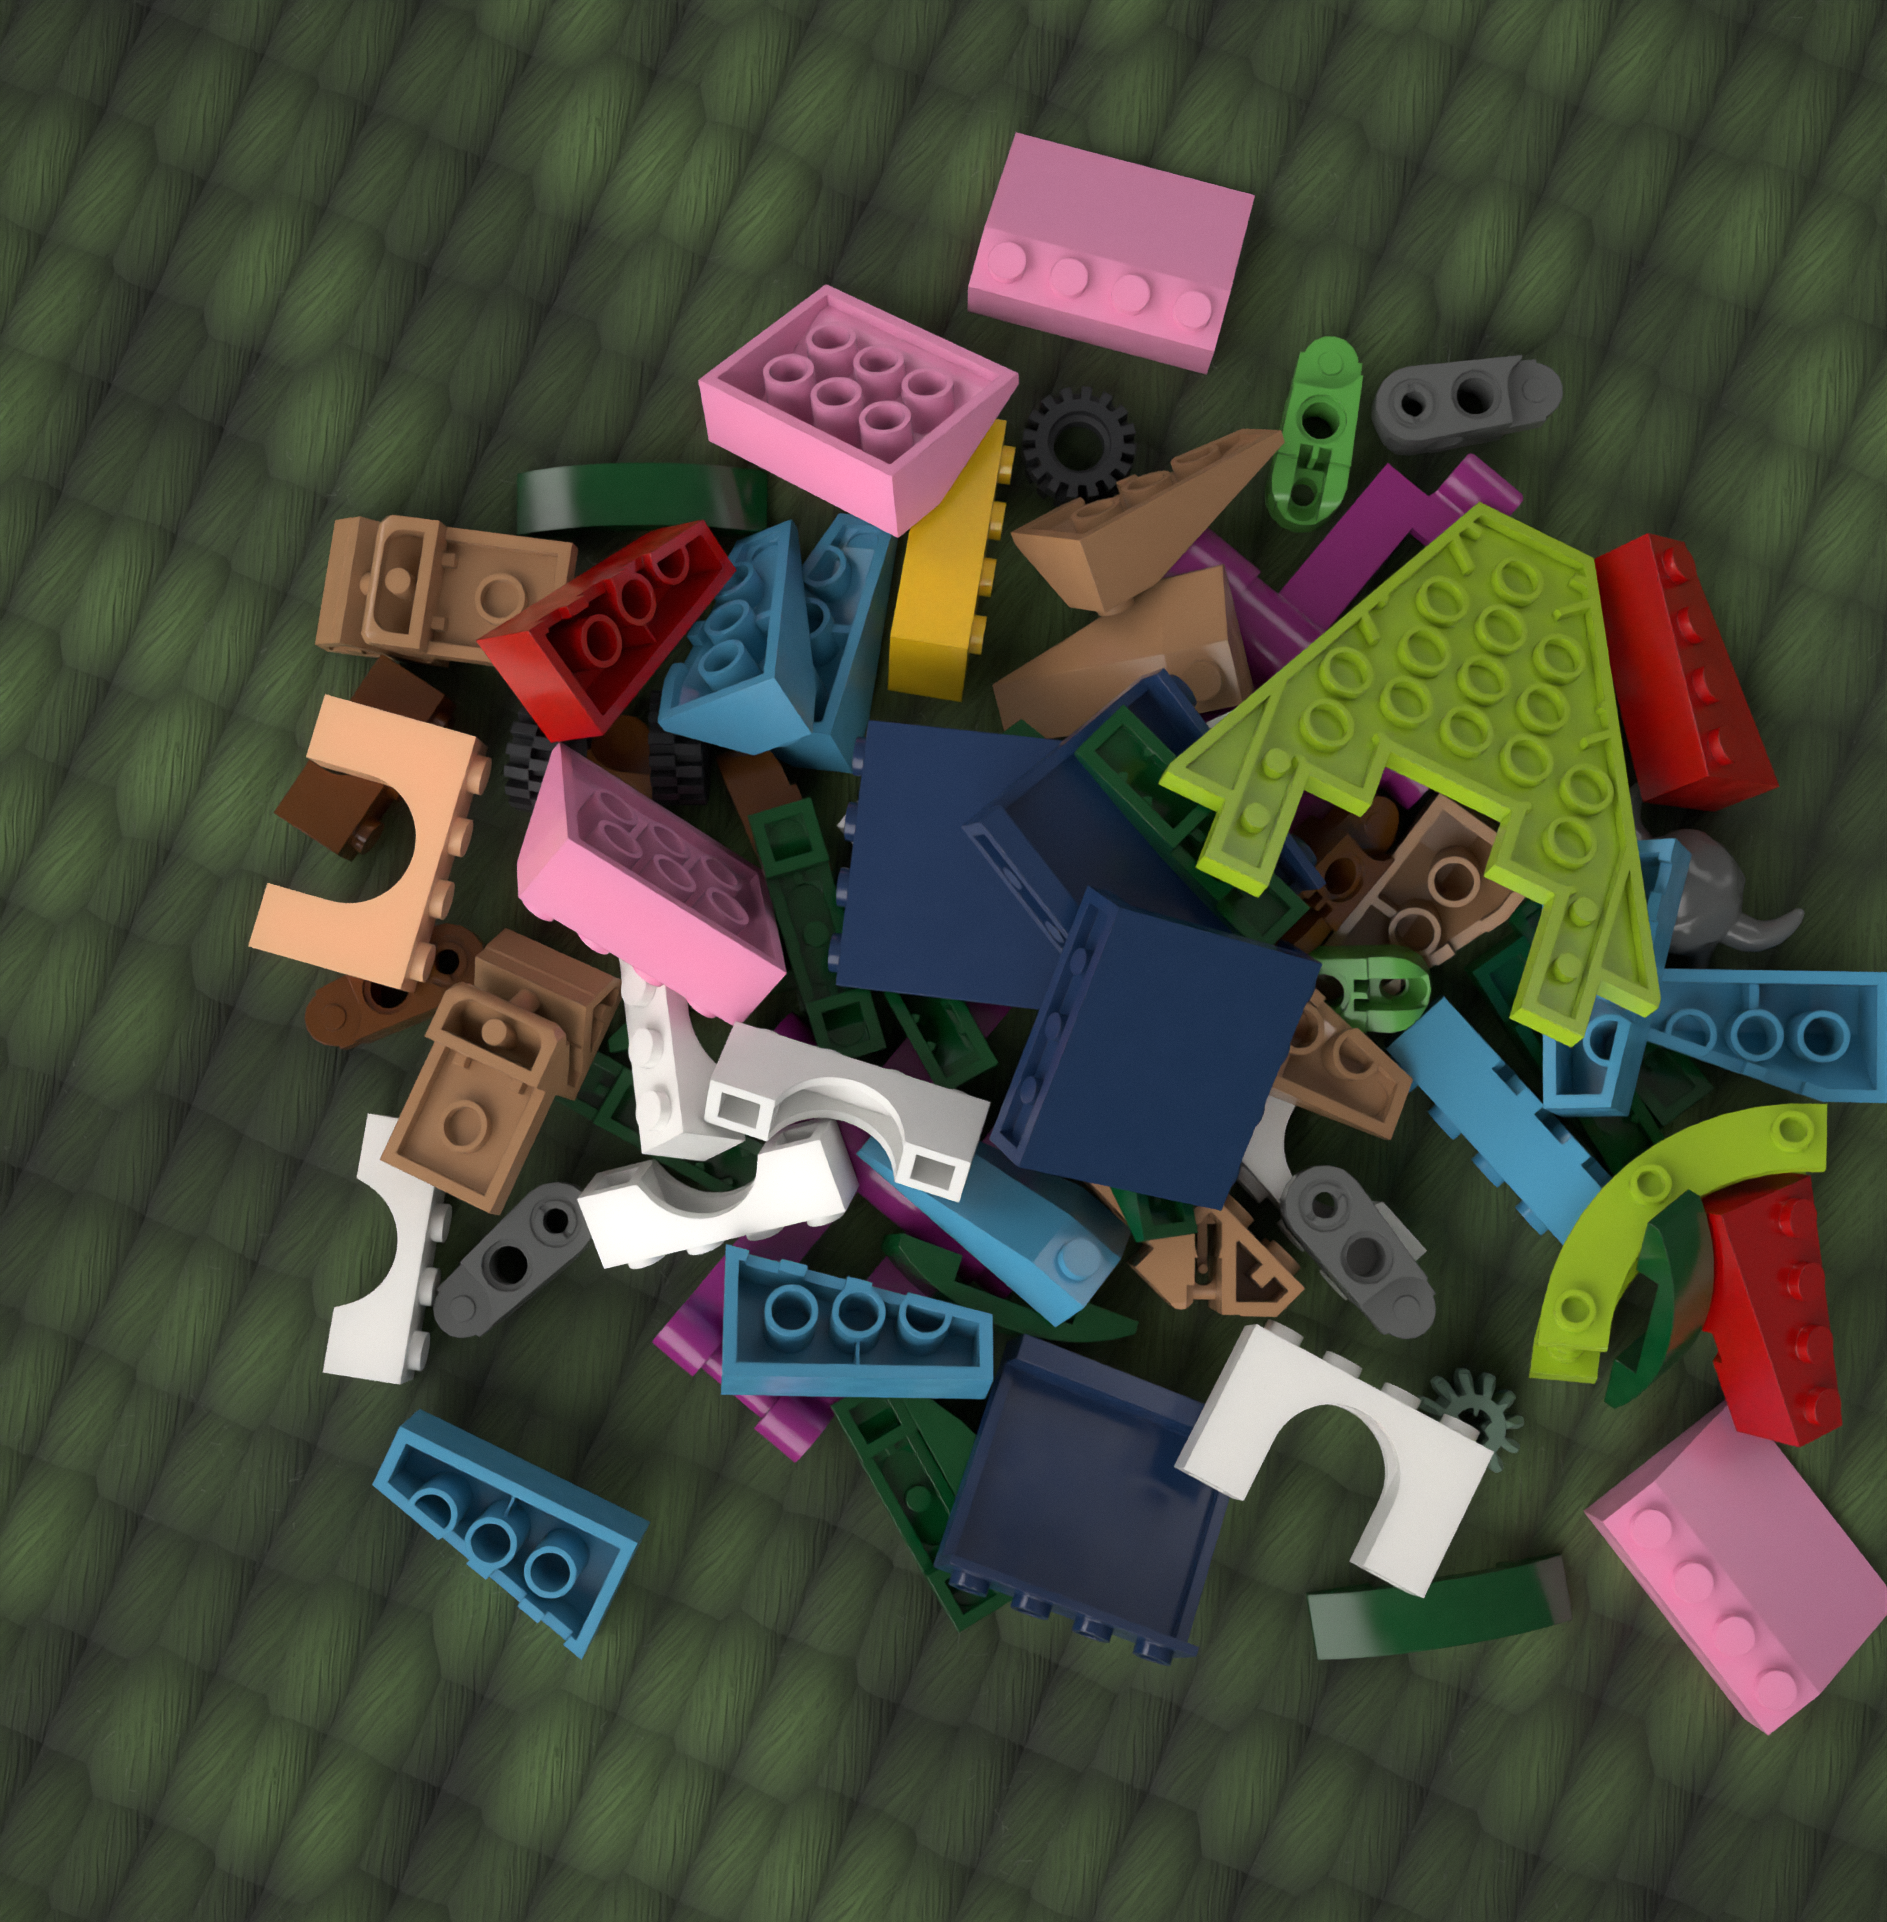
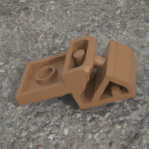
M399 515L386 516L381 522L361 516L335 520L315 645L327 652L379 658L382 653L394 661L449 668L450 661L494 666L476 640L573 580L578 548L570 542L446 527L438 520Z
M505 928L475 956L474 985L459 982L445 991L425 1034V1037L433 1040L434 1044L380 1160L490 1214L500 1215L555 1095L575 1101L622 999V980Z
M1083 1181L1128 1226L1110 1187ZM1228 1194L1221 1211L1193 1205L1198 1229L1197 1252L1195 1248V1234L1144 1241L1142 1242L1144 1245L1126 1261L1164 1302L1180 1310L1189 1307L1193 1303V1299L1208 1300V1307L1222 1315L1277 1317L1305 1289L1293 1277L1301 1269L1299 1264L1276 1241L1272 1240L1270 1242L1264 1238L1259 1242L1246 1229L1254 1222V1219L1230 1194ZM1207 1224H1209V1242H1208V1246H1207ZM1207 1254H1209L1208 1282L1197 1284L1195 1282V1258L1196 1271L1205 1274L1208 1271Z

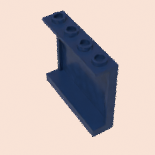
M1165 668L1142 675L961 826L1060 954L1088 885L1111 891L1131 906L1233 934L1160 857L1074 755V752L1123 704L1177 757L1208 732L1211 728H1209L1194 708L1197 705V701L1191 689L1178 676L1169 675ZM1288 832L1274 873L1296 895L1302 891L1322 888L1326 881L1314 867L1317 865L1314 852L1300 837Z
M868 720L866 737L858 736L856 738L853 751V775L861 776L858 802H849L845 816V841L853 842L850 868L841 867L836 889V904L838 907H845L842 933H833L828 954L829 972L837 973V986L849 989L858 988L1035 1010L1040 1009L1061 954L961 826L1063 740Z
M1088 885L989 1140L1020 1168L1221 1211L1230 1188L1239 1176L1240 1164L1255 1127L1260 1123L1264 1115L1265 1103L1280 1066L1285 1062L1289 1054L1290 1042L1303 1010L1314 993L1316 979L1322 963L1288 941L1280 939L1278 945L1274 946L1131 906L1111 891Z
M1025 1333L1008 1341L933 1567L950 1573L951 1577L948 1584L959 1590L987 1597L990 1588L1013 1597L1010 1607L1028 1616L1049 1620L1050 1613L1054 1612L1072 1619L1074 1623L1071 1630L1086 1638L1110 1643L1111 1637L1114 1635L1133 1642L1135 1645L1132 1653L1147 1661L1171 1666L1173 1658L1197 1657L1199 1647L1187 1642L1230 1497L1175 1468L1174 1465L1205 1404Z

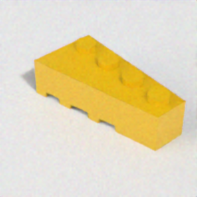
M996 419L941 503L910 528L890 635L889 691L962 702L970 653L981 655L987 616L976 615L979 596L991 597L997 559L986 558L988 540L1000 541L1006 503L995 501L998 483L1010 485L1016 447L1004 445L1006 420Z

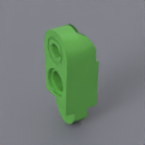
M1324 336L1314 340L1307 347L1306 351L1300 352L1279 428L1282 431L1285 443L1273 455L1265 487V505L1271 518L1282 528L1292 532H1312L1323 527L1334 516L1347 490L1363 375H1361L1363 363H1358V357L1354 348L1346 340L1336 336ZM1308 417L1324 419L1332 430V436L1326 439L1311 437L1305 431L1302 420ZM1299 484L1309 486L1314 493L1313 502L1307 506L1295 504L1291 498V490L1294 486Z
M1395 944L1318 946V948L1308 953V955L1322 963L1318 975L1326 974L1335 977L1340 981L1344 989V993L1337 999L1324 1000V1002L1352 1028H1359L1363 1033H1367V1031L1393 1033L1406 1030L1415 1023V1020L1420 1019L1429 1003L1432 989L1430 968L1422 956L1409 947ZM1382 979H1405L1406 986L1400 993L1391 995L1383 990L1381 981Z

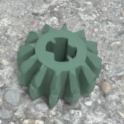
M1457 1368L1453 1376L1454 1389L1444 1378L1440 1376L1433 1377L1430 1382L1439 1397L1434 1402L1425 1396L1418 1395L1417 1398L1421 1400L1419 1408L1429 1412V1417L1440 1422L1443 1414L1459 1419L1458 1415L1463 1410L1475 1416L1479 1415L1472 1422V1426L1480 1432L1476 1442L1494 1451L1487 1467L1495 1473L1504 1469L1503 1462L1496 1451L1500 1447L1511 1453H1517L1520 1450V1444L1517 1441L1505 1436L1506 1429H1518L1524 1425V1418L1514 1413H1503L1513 1404L1516 1399L1515 1394L1508 1389L1494 1393L1496 1377L1486 1372H1483L1473 1385L1470 1371L1465 1368Z

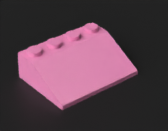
M1016 132L984 227L969 281L967 311L1207 375L1231 292L1255 195Z
M825 284L698 381L710 442L899 538L941 503L1019 385V374Z
M559 742L552 750L518 857V898L522 900L530 912L545 921H553L555 919L577 932L581 940L592 950L600 954H608L610 952L632 965L635 972L649 984L656 987H661L664 984L684 996L692 1008L707 1018H715L717 1016L734 1026L735 1021L743 1023L787 974L775 914L762 870L570 747Z
M1726 1399L1584 1510V1513L1742 1717L1767 1735H1770L1819 1696L1887 1616L1886 1584L1776 1443L1772 1440L1736 1431Z

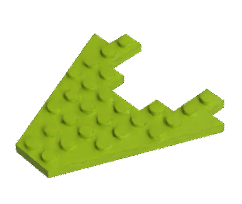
M1478 502L1173 760L1160 778L1159 785L1217 812L1195 868L1259 898L1270 883L1303 791L1305 790L1361 817L1372 805L1384 768L1387 767L1499 821L1500 825L1483 877L1544 905L1509 1016L1510 1019L1560 1043L1573 1047L1585 1036L1596 995L1644 1018L1659 1008L1661 1001L1594 558L1481 502Z

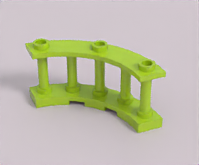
M1789 1103L1753 1107L1719 1115L1677 1132L1655 1144L1628 1163L1591 1201L1563 1244L1549 1279L1533 1341L1529 1378L1595 1384L1598 1376L1600 1352L1608 1351L1613 1313L1628 1286L1641 1273L1636 1268L1647 1223L1688 1189L1698 1194L1702 1199L1727 1186L1770 1174L1797 1173L1806 1175V1172H1825L1827 1104Z

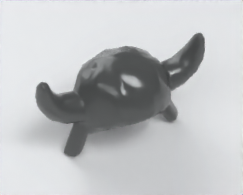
M1638 781L1629 788L1637 840L1676 838L1692 854L1668 951L1671 954L1688 957L1684 969H1707L1717 943L1742 952H1761L1781 944L1795 932L1802 923L1805 914L1803 909L1796 908L1779 918L1771 920H1756L1743 913V890L1746 878L1736 860L1725 846L1713 840L1705 832L1694 829L1671 830L1664 836H1651L1641 820L1643 802Z

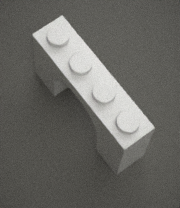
M1268 1319L1264 1328L1257 1324L1246 1325L1174 1467L1233 1499L1244 1501L1275 1437L1291 1418L1306 1409L1325 1404L1334 1405L1353 1413L1370 1428L1380 1445L1385 1464V1480L1380 1499L1349 1562L1409 1594L1424 1598L1494 1451L1476 1442L1480 1432L1467 1423L1447 1414H1443L1440 1422L1417 1411L1421 1400L1411 1393L1386 1382L1380 1391L1358 1379L1362 1368L1348 1359L1330 1351H1326L1323 1359L1300 1348L1304 1337L1294 1330Z

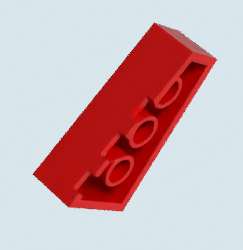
M704 520L651 530L483 635L476 642L550 743L603 736L737 570Z
M1647 533L1595 558L1594 562L1611 674L1642 802L1715 812L1780 787L1697 576L1695 561L1686 548L1685 542Z
M1780 1173L1744 1180L1719 1189L1701 1199L1707 1215L1714 1253L1713 1294L1702 1331L1711 1333L1714 1337L1718 1353L1713 1359V1364L1736 1431L1800 1448L1842 1426L1843 1423L1811 1175Z

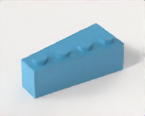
M1676 838L1637 840L1659 988L1692 856ZM1596 995L1585 1036L1573 1047H1569L1543 1034V1109L1561 1117L1629 1116L1654 1012L1644 1018Z
M1440 993L1427 1005L1419 1020H1415V1023L1406 1030L1397 1031L1384 1043L1385 1049L1392 1055L1391 1059L1413 1079L1409 1092L1419 1085L1435 1103L1427 1112L1453 1140L1462 1133L1478 1151L1471 1160L1497 1188L1506 1182L1522 1199L1515 1208L1541 1236L1550 1230L1563 1245L1583 1211L1612 1177L1552 1112L1543 1109L1542 1101L1446 997Z
M726 1244L721 1395L985 1399L993 1382V1314L909 1292L907 1295H902L873 1287L872 1282L849 1276H847V1280L808 1270V1266L785 1259L777 1262L751 1255L747 1249Z
M421 1409L399 1427L372 1484L437 1540L444 1538L469 1560L466 1564L485 1580L490 1577L520 1602L517 1607L535 1622L539 1623L542 1620L566 1640L563 1645L581 1660L596 1637L650 1524V1521Z

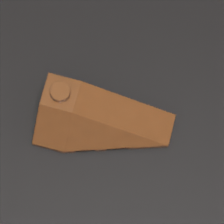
M1241 429L1174 457L1171 460L1173 472L1156 471L1139 477L1134 474L1116 482L1119 494L1114 497L1098 500L1087 505L1084 499L1079 497L1049 511L1010 532L1014 544L1070 608L1096 611L1099 616H1111L1121 613L1135 604L1134 596L1158 583L1285 443L1282 431Z
M1225 564L1160 579L1156 585L1134 596L1135 604L1129 609L1115 615L1099 617L1086 627L995 682L992 686L1004 731L1022 719L1047 739L1069 736L1140 676L1165 668L1169 675L1178 676L1188 685L1196 698L1197 705L1194 708L1199 714L1240 705L1250 696L1254 687Z
M1435 791L1387 854L1393 857L1395 861L1336 932L1331 931L1321 946L1395 944L1409 947L1421 955L1428 967L1432 968L1454 956L1457 950L1486 931L1490 932L1505 922L1525 896L1483 877L1500 823ZM1326 974L1317 976L1315 988L1326 997L1325 1000L1337 999L1344 993L1342 984L1335 977ZM1382 979L1381 981L1383 990L1391 995H1395L1401 990V987L1406 985L1405 979Z
M1315 988L1311 999L1306 1003L1290 1042L1289 1054L1285 1062L1280 1066L1269 1095L1381 1139L1391 1140L1413 1079L1359 1028H1352L1324 1002L1326 997Z

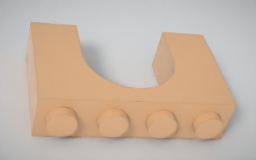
M325 694L306 757L321 767L378 782L398 791L407 803L414 819L416 829L414 854L408 869L391 889L374 899L364 902L339 903L267 883L248 946L414 994L417 982H426L434 964L436 946L429 942L436 918L444 920L452 904L455 884L448 881L455 856L462 858L471 840L473 820L467 819L473 795L483 794L490 777L492 759L485 756L488 747L472 735Z

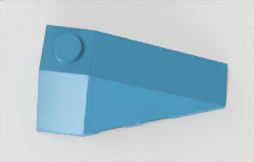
M839 513L802 565L816 687L812 735L802 738L793 745L768 750L777 759L793 767L853 773L852 761L855 741L858 736L864 737L870 716L898 538L852 514Z
M792 519L736 541L728 558L737 571L716 595V603L707 620L697 621L692 625L687 638L693 647L685 662L672 664L664 679L658 723L664 731L751 755H757L776 747H787L806 736L812 735L816 687L798 528Z
M1664 969L1660 984L1661 1001L1659 1008L1653 1013L1647 1042L1819 1102L1887 1103V972Z
M872 1136L856 1153L872 1169L1055 1327L1087 1305L1121 1260L1131 1234L1130 1228L1083 1187L1057 1175L1017 1167L1001 1150L981 1141L978 1143L959 1203L896 1183L889 1156L881 1144Z

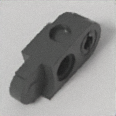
M1522 355L1408 366L1394 371L1382 382L1371 404V419L1383 445L1387 446V449L1394 454L1412 456L1427 452L1435 453L1500 440L1504 434L1540 428L1546 419L1558 408L1563 397V385L1559 376L1552 368L1536 363V359L1522 360ZM1471 393L1477 396L1483 405V413L1470 414L1465 412L1458 404L1457 394ZM1418 402L1422 408V413L1416 417L1406 414L1401 406L1402 404Z
M1330 1165L1309 1166L1297 1172L1286 1184L1279 1199L1281 1202L1279 1204L1280 1217L1286 1229L1380 1334H1390L1402 1339L1416 1338L1424 1334L1433 1324L1436 1307L1433 1296L1436 1293L1427 1282L1428 1277L1357 1180L1345 1170ZM1328 1192L1334 1200V1210L1329 1216L1321 1218L1313 1212L1312 1202L1317 1194ZM1360 1238H1368L1377 1250V1261L1371 1271L1362 1275H1356L1347 1263V1252L1354 1241Z
M554 1182L542 1184L529 1192L436 1289L439 1293L436 1296L433 1310L435 1320L440 1329L448 1335L457 1338L475 1335L478 1337L484 1336L586 1252L594 1241L577 1200L584 1190L568 1182ZM554 1208L562 1209L568 1216V1226L561 1233L551 1231L547 1225V1216ZM508 1246L517 1247L527 1258L528 1267L526 1274L518 1282L508 1281L502 1276L498 1268L499 1255Z

